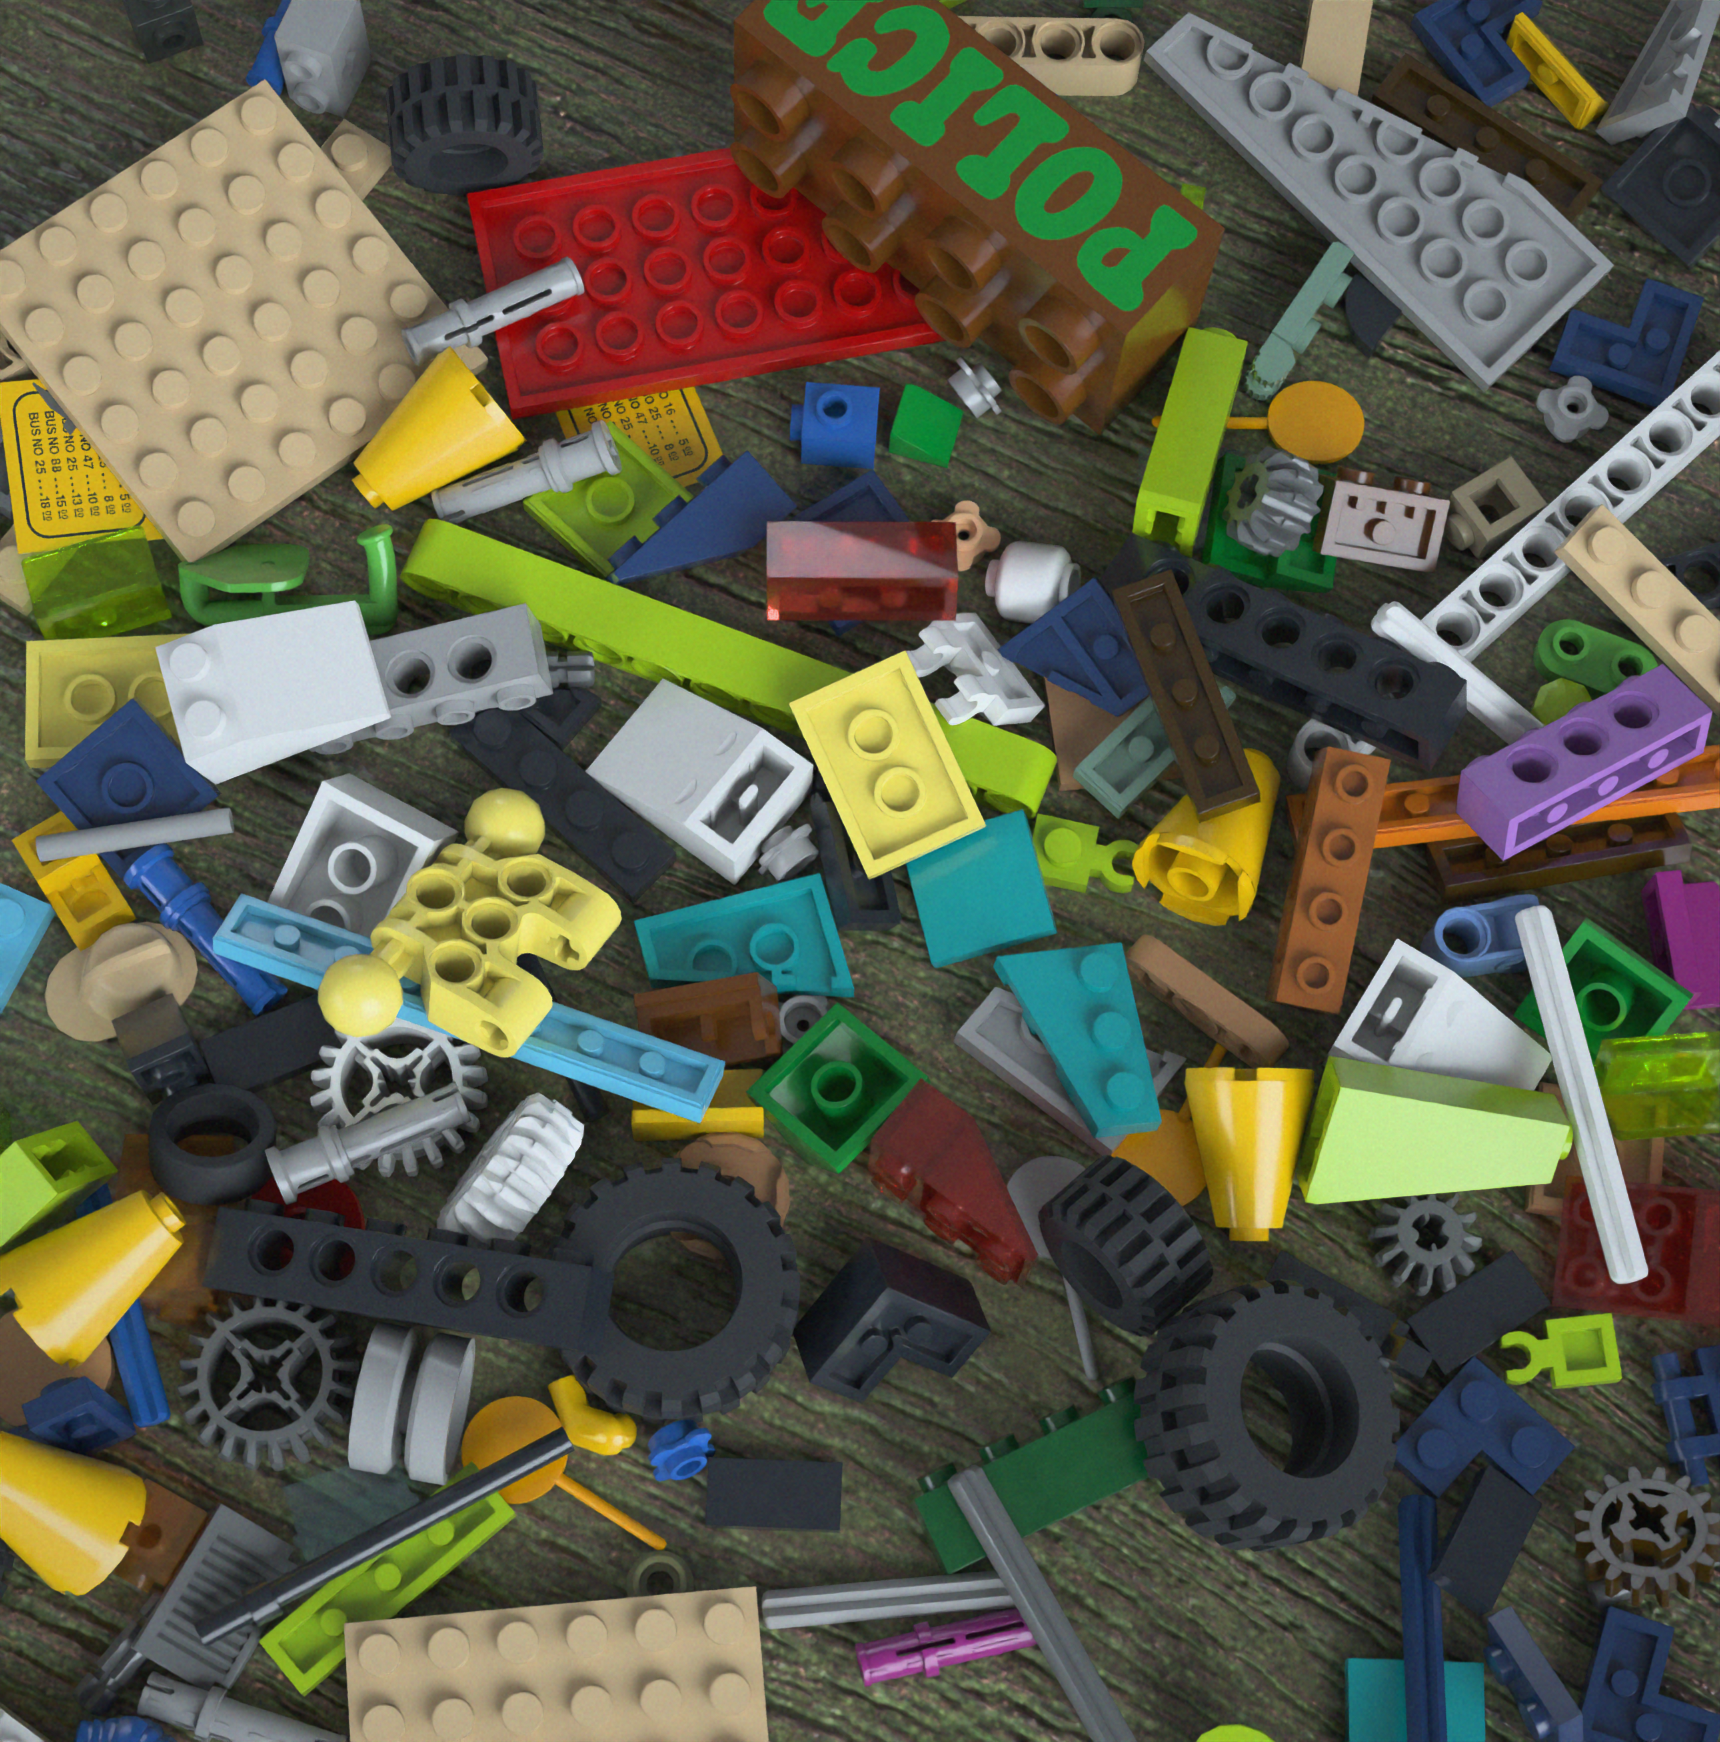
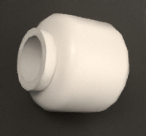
M1015 541L1006 547L1000 560L992 559L990 561L985 581L987 596L995 597L997 610L1004 619L1032 624L1081 588V569L1077 563H1072L1070 554L1062 546Z

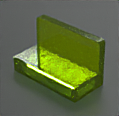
M142 526L130 527L23 559L21 562L35 618L45 640L105 638L172 618L167 597L157 574L147 536Z
M1720 1031L1602 1040L1594 1064V1071L1609 1127L1617 1140L1720 1133V1089L1718 1087L1720 1083Z

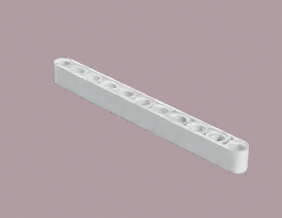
M1720 351L1421 621L1436 634L1440 630H1448L1457 634L1462 640L1463 645L1451 647L1469 662H1472L1572 571L1554 553L1557 547L1575 529V526L1569 523L1566 516L1574 515L1583 519L1593 508L1603 504L1623 524L1720 436ZM1692 403L1705 405L1713 415L1702 414L1695 409ZM1650 440L1662 441L1669 446L1672 452L1659 451L1652 445ZM1615 477L1625 481L1631 490L1617 489L1608 478ZM1523 554H1537L1544 559L1548 567L1539 568L1532 566L1526 561ZM1489 591L1496 593L1503 599L1505 606L1496 607L1488 604L1483 600L1480 592ZM1398 692L1383 695V697L1388 699H1399L1406 696ZM1311 719L1297 734L1288 755L1286 764L1288 777L1295 786L1307 792L1313 762L1305 755L1304 750L1316 747L1323 749L1329 746L1369 755L1376 747L1315 719Z

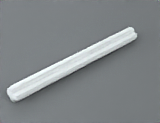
M1544 905L1526 908L1516 914L1515 922L1568 1121L1572 1124L1573 1140L1609 1275L1617 1284L1638 1281L1647 1276L1648 1268L1553 915Z

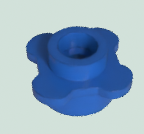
M679 1420L657 1431L648 1442V1447L651 1451L648 1460L652 1466H657L653 1470L655 1479L657 1481L669 1479L683 1480L700 1472L706 1466L708 1457H713L716 1452L713 1444L707 1443L712 1437L709 1429L699 1428L694 1420Z

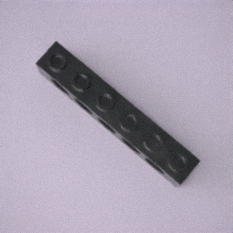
M1131 532L1100 578L1101 583L1111 596V590L1172 569L1213 674L1429 772L1432 770L1467 713L1466 679L1461 678L1452 668L1439 662L1427 663L1402 652L1395 643L1386 638H1370L1346 627L1337 617L1329 613H1314L1293 604L1287 597L1275 589L1268 587L1259 589L1243 582L1218 564L1208 563L1205 565L1184 556L1166 541L1159 539L1150 541ZM1224 618L1236 619V621L1226 624L1217 622ZM1282 642L1292 644L1291 646L1286 648L1271 647L1274 644ZM1335 667L1348 669V671L1338 674L1327 672V670ZM1391 692H1398L1406 695L1399 699H1388L1383 697V695Z
M246 1198L244 1210L218 1207L202 1284L203 1287L250 1297H253V1295L260 1296L268 1300H280L297 1305L307 1304L315 1308L600 1356L615 1274L593 1267L595 1255L554 1248L552 1260L529 1257L532 1245L499 1238H491L489 1250L467 1247L469 1235L437 1228H429L427 1240L405 1237L407 1225L374 1218H367L365 1230L344 1227L346 1215L306 1208L304 1220L284 1217L285 1205ZM289 1239H292L294 1245L293 1257L289 1264L282 1268L279 1262L281 1248ZM352 1248L355 1254V1265L352 1272L342 1279L339 1269L340 1261L343 1255ZM414 1258L417 1264V1275L411 1286L404 1290L400 1280L401 1271L406 1262ZM477 1268L480 1275L479 1288L473 1297L465 1300L462 1293L463 1280L470 1270ZM540 1278L544 1289L542 1300L537 1307L528 1311L524 1302L526 1288L534 1279Z

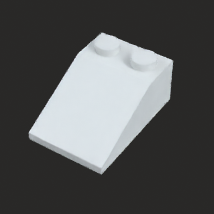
M355 600L215 624L155 647L185 762L215 785L391 718L361 610Z
M350 773L322 781L268 903L370 938L373 929L388 916L394 905L406 893V886L410 877L418 870L431 866L446 846L454 844L459 832Z

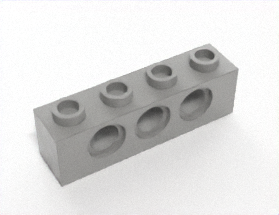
M524 603L369 641L391 718L309 750L320 754H337L352 748L353 742L373 737L383 740L400 739L412 734L414 727L435 722L442 725H457L472 720L477 712L497 707L502 710L511 711L532 706L536 702V698L553 694L541 624L527 604ZM482 660H492L490 669L485 675L477 679H468V673L474 664ZM430 674L429 683L422 691L415 694H407L410 683L416 677Z

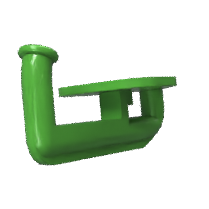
M378 525L363 531L357 537L358 544L363 545L366 552L369 594L279 596V591L290 590L303 583L310 562L309 550L296 544H243L221 550L194 562L183 561L178 564L180 594L184 608L195 621L209 627L215 624L355 600L359 604L367 635L385 633L394 626L399 612L396 560L390 537L393 529L391 525ZM208 586L229 593L262 592V600L209 601Z

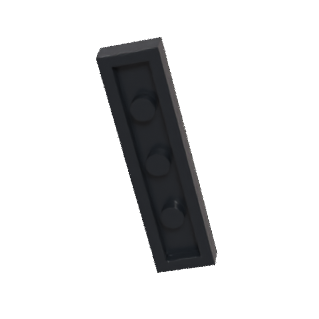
M497 707L477 712L472 720L457 724L449 732L451 742L502 788L523 791L539 804L545 826L632 904L677 860L676 852L518 711L502 710Z

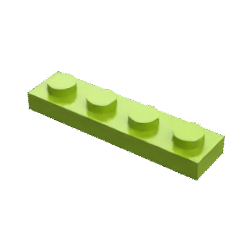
M471 1461L452 1477L446 1485H443L432 1495L476 1473L479 1469ZM498 1492L490 1495L328 1582L258 1642L300 1694L305 1697L346 1662L344 1623L396 1619L516 1517L515 1512Z

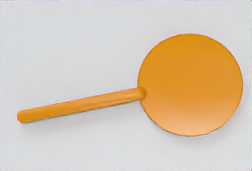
M1303 381L1292 384L1280 391L1272 400L1267 417H1229L1226 429H1267L1272 441L1279 449L1304 458L1309 464H1328L1347 457L1359 445L1364 432V415L1358 402L1344 389L1322 381ZM1161 416L1153 417L1152 425L1155 428H1158Z
M1217 1042L1203 1068H1218L1227 1049ZM1188 1097L1179 1113L1159 1109L1162 1122L1157 1131L1128 1134L1111 1155L1114 1158L1117 1156L1125 1159L1151 1175L1172 1194L1182 1207L1196 1199L1207 1184L1193 1121L1190 1120L1191 1111Z
M511 1396L493 1401L473 1417L465 1431L461 1447L463 1467L472 1461L481 1470L562 1427L560 1419L549 1407L532 1398ZM568 1454L498 1491L507 1504H523L540 1498L557 1485L654 1549L663 1550L666 1547V1540L563 1474Z

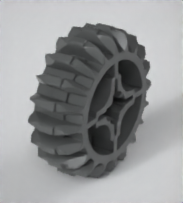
M253 1295L254 1308L246 1310L237 1296H233L227 1301L228 1307L234 1315L233 1317L223 1322L221 1317L214 1311H210L205 1315V1320L215 1331L210 1338L197 1332H192L188 1337V1342L195 1349L202 1352L200 1358L187 1356L179 1360L178 1367L189 1375L197 1376V1379L178 1385L177 1394L181 1399L199 1400L186 1409L183 1417L189 1425L208 1421L201 1428L197 1439L205 1447H208L223 1438L219 1446L218 1456L227 1463L236 1458L242 1447H245L243 1465L251 1471H255L259 1467L264 1451H268L271 1467L275 1471L285 1469L286 1449L293 1448L294 1454L303 1464L311 1460V1452L305 1444L307 1440L315 1436L323 1447L329 1448L334 1444V1440L324 1428L328 1420L343 1427L348 1426L351 1421L350 1416L343 1409L337 1407L336 1404L337 1401H354L356 1387L351 1384L342 1383L341 1379L351 1378L360 1374V1363L358 1360L350 1358L338 1359L355 1346L353 1339L349 1334H341L330 1338L340 1325L339 1318L333 1312L322 1316L314 1322L319 1308L311 1307V1305L301 1304L297 1311L294 1312L295 1304L277 1300L275 1307H270V1300ZM269 1329H284L301 1335L294 1343L287 1339L282 1345L271 1350L258 1349L245 1339L256 1332ZM318 1349L323 1367L322 1383L314 1403L309 1407L298 1394L297 1383L299 1376L309 1366L306 1359ZM230 1352L240 1364L241 1376L239 1383L229 1393L232 1400L221 1409L217 1396V1380L222 1363ZM250 1358H253L263 1369L269 1366L274 1373L276 1367L281 1366L277 1375L282 1382L281 1387L291 1398L289 1401L284 1400L276 1390L270 1393L265 1386L262 1393H257L262 1384L257 1377V1371L249 1362ZM270 1408L282 1410L295 1421L283 1428L271 1431H253L236 1425L245 1416L252 1419L262 1410Z

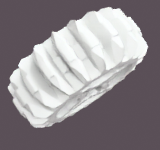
M395 1018L392 1025L377 1035L353 1037L340 1033L335 1029V1034L343 1045L342 1048L338 1049L333 1046L323 1045L319 1051L321 1059L332 1068H319L311 1073L313 1084L326 1089L317 1092L310 1098L311 1105L315 1111L328 1112L318 1121L319 1128L328 1124L329 1127L336 1125L339 1130L411 1100L408 1096L404 1098L397 1092L390 1095L382 1073L391 1082L395 1080L402 1086L409 1083L415 1099L425 1096L428 1086L436 1078L434 1070L444 1061L452 1071L453 1082H456L467 1110H479L486 1108L488 1104L486 1093L474 1089L488 1081L486 1068L472 1065L481 1056L478 1047L470 1043L460 1045L463 1040L400 1018ZM395 1044H413L425 1047L423 1051L416 1048L406 1057L397 1059L387 1057L379 1051V1049ZM359 1065H361L373 1081V1086L369 1094L362 1100L364 1108L353 1117L348 1109V1089L352 1076ZM468 1111L471 1118L470 1122L446 1129L427 1139L379 1157L378 1169L380 1174L384 1177H390L394 1171L396 1160H403L407 1175L416 1176L419 1171L416 1158L424 1155L428 1156L430 1164L435 1169L440 1168L444 1162L438 1148L446 1144L453 1152L461 1153L465 1149V1145L456 1130L459 1128L467 1132L476 1133L480 1128L479 1119ZM373 1160L368 1161V1163L358 1166L357 1168L364 1170L371 1164Z
M539 1092L527 1096L514 1111L510 1112L506 1120L498 1126L476 1158L470 1163L464 1175L459 1179L457 1186L447 1198V1203L440 1211V1216L437 1219V1229L469 1235L467 1247L489 1250L491 1238L514 1241L516 1236L523 1232L532 1217L538 1213L547 1197L552 1194V1190L564 1176L566 1168L575 1158V1152L580 1147L581 1139L583 1138L584 1125L572 1116V1111L557 1100H550Z

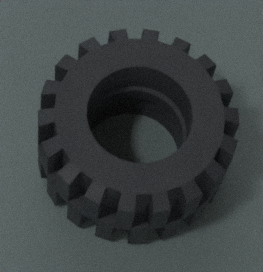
M457 54L450 57L442 56L408 68L407 73L399 74L393 80V86L388 87L386 105L391 162L396 175L399 178L405 179L406 184L414 188H424L425 192L462 196L467 195V193L507 187L511 184L520 183L529 177V173L535 172L541 165L540 159H543L544 150L537 85L531 79V74L526 69L517 68L516 63L509 60H497L495 56Z
M1103 1155L1100 1159L1098 1158L1045 1203L1038 1213L1039 1227L1046 1247L1067 1282L1099 1315L1135 1336L1142 1337L1144 1335L1149 1337L1153 1335L1170 1317L1178 1313L1212 1281L1213 1266L1210 1261L1211 1257L1203 1238L1190 1216L1172 1194L1156 1179L1136 1165L1116 1156L1114 1158L1110 1155Z

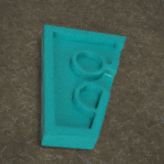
M820 873L634 921L635 932L651 988H671L758 972L777 987V994L854 997L853 982Z
M1122 942L997 956L993 965L994 970L1003 985L1008 984L1023 1008L1022 1017L1032 1034H1038L1057 1066L1055 1070L1057 1077L1093 1138L1157 1131L1162 1119Z

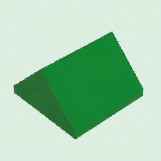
M1586 917L1564 946L1562 952L1595 1075L1618 1092L1694 994ZM1532 989L1513 1016L1547 1040L1534 989Z
M837 1002L746 1091V1094L756 1107H763L764 1116L806 1164L839 1174L930 1084V1080L927 1075Z

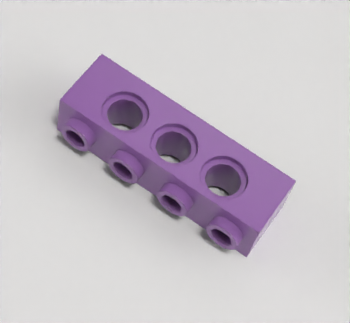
M1664 664L1641 676L1634 675L1628 677L1611 692L1592 702L1579 703L1560 719L1541 729H1530L1511 745L1490 756L1482 755L1470 762L1465 769L1461 770L1456 813L1504 861L1704 753L1712 710Z

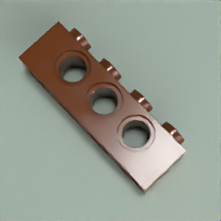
M1329 746L1315 752L1265 1002L1323 1014H1340L1391 759Z

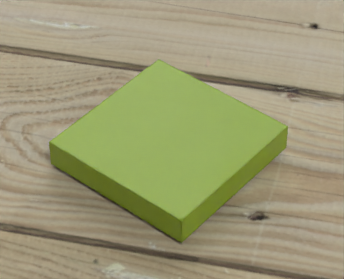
M611 421L606 425L618 450L622 466L620 473L611 475L608 471L573 483L571 491L562 493L561 491L555 492L553 489L530 495L523 501L524 510L602 580L615 569L607 559L634 535L644 543L659 529L652 518L679 494L686 502H689L694 497Z

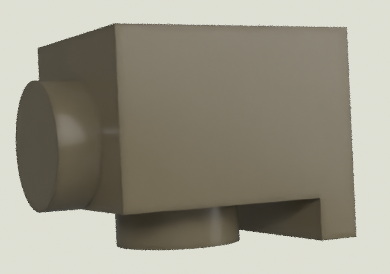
M1511 456L1451 492L1448 498L1450 505L1444 532L1455 548L1462 551L1469 547L1475 557L1480 559L1514 537L1546 508L1547 503ZM1483 515L1489 516L1494 523L1490 525Z

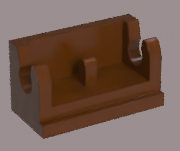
M758 972L633 994L634 1007L637 1008L639 1032L725 1061V1066L783 1056L777 987Z

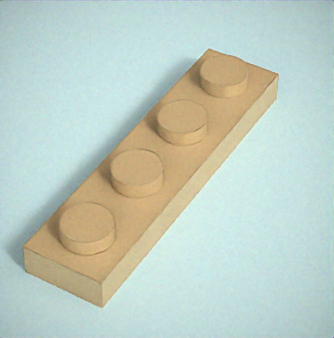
M1603 504L1593 508L1557 547L1554 553L1720 718V621Z

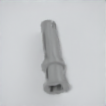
M603 420L592 423L590 431L557 442L554 438L543 441V445L538 447L537 453L477 474L458 483L433 490L431 496L439 519L442 518L443 521L456 524L467 518L522 500L538 492L541 493L549 489H553L555 492L561 491L562 493L571 491L573 483L605 471L615 475L622 471V466L610 430Z
M452 1082L430 1094L400 1104L354 1125L352 1124L338 1130L336 1125L329 1127L327 1124L318 1128V1136L281 1151L273 1146L266 1149L265 1153L283 1199L287 1205L297 1202V1195L333 1179L340 1183L350 1180L349 1176L355 1174L354 1168L385 1154L388 1155L427 1139L446 1129L471 1121V1118L456 1082Z

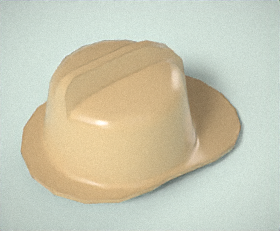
M146 921L114 926L101 934L92 946L82 952L77 947L59 960L50 973L46 986L45 1001L48 1015L60 1031L75 1040L100 1042L115 1038L117 1035L111 1020L173 993L180 1006L185 1002L194 989L198 973L195 952L182 934L166 929L162 924Z

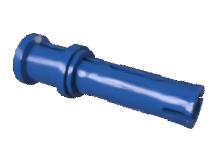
M167 843L154 846L145 852L127 870L123 878L124 883L130 889H139L161 913L159 921L166 929H171L172 931L180 930L200 951V954L229 986L231 985L256 1017L263 1015L265 1010L267 1012L271 1010L286 995L288 988L274 974L214 954L213 937L224 920L210 904L212 898L209 895V889L203 882L194 883L172 859L174 851Z

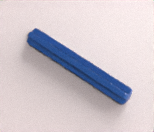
M107 1182L75 1208L78 1219L113 1203ZM138 1297L112 1328L109 1335L132 1420L139 1428H145L168 1420L171 1412Z

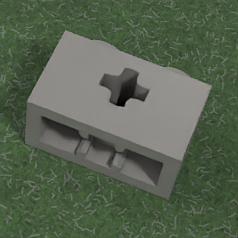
M291 0L274 35L289 99L294 100L297 105L309 112L321 114L326 111L344 118L372 60L360 0Z

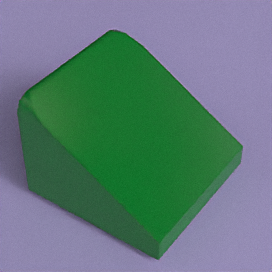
M906 383L890 434L889 453L948 468L964 411L917 385Z

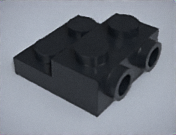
M1691 103L1684 118L1658 127L1601 187V194L1689 271L1720 239V115L1705 104L1696 109Z

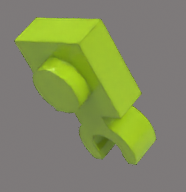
M1039 813L1037 814L1032 836L1045 885L1082 893L1086 891L1089 876L1099 878L1101 883L1110 891L1116 893L1131 892L1135 877L1117 873L1112 866V862L1117 859L1133 861L1135 851L1139 845L1129 840H1117L1107 846L1096 844L1099 832L1098 826Z
M1612 1313L1545 1320L1542 1324L1544 1340H1537L1531 1334L1522 1331L1509 1332L1498 1340L1499 1349L1517 1347L1523 1350L1527 1356L1526 1368L1508 1370L1503 1374L1504 1382L1510 1385L1525 1384L1531 1381L1540 1371L1548 1370L1550 1372L1552 1389L1617 1383L1622 1379Z

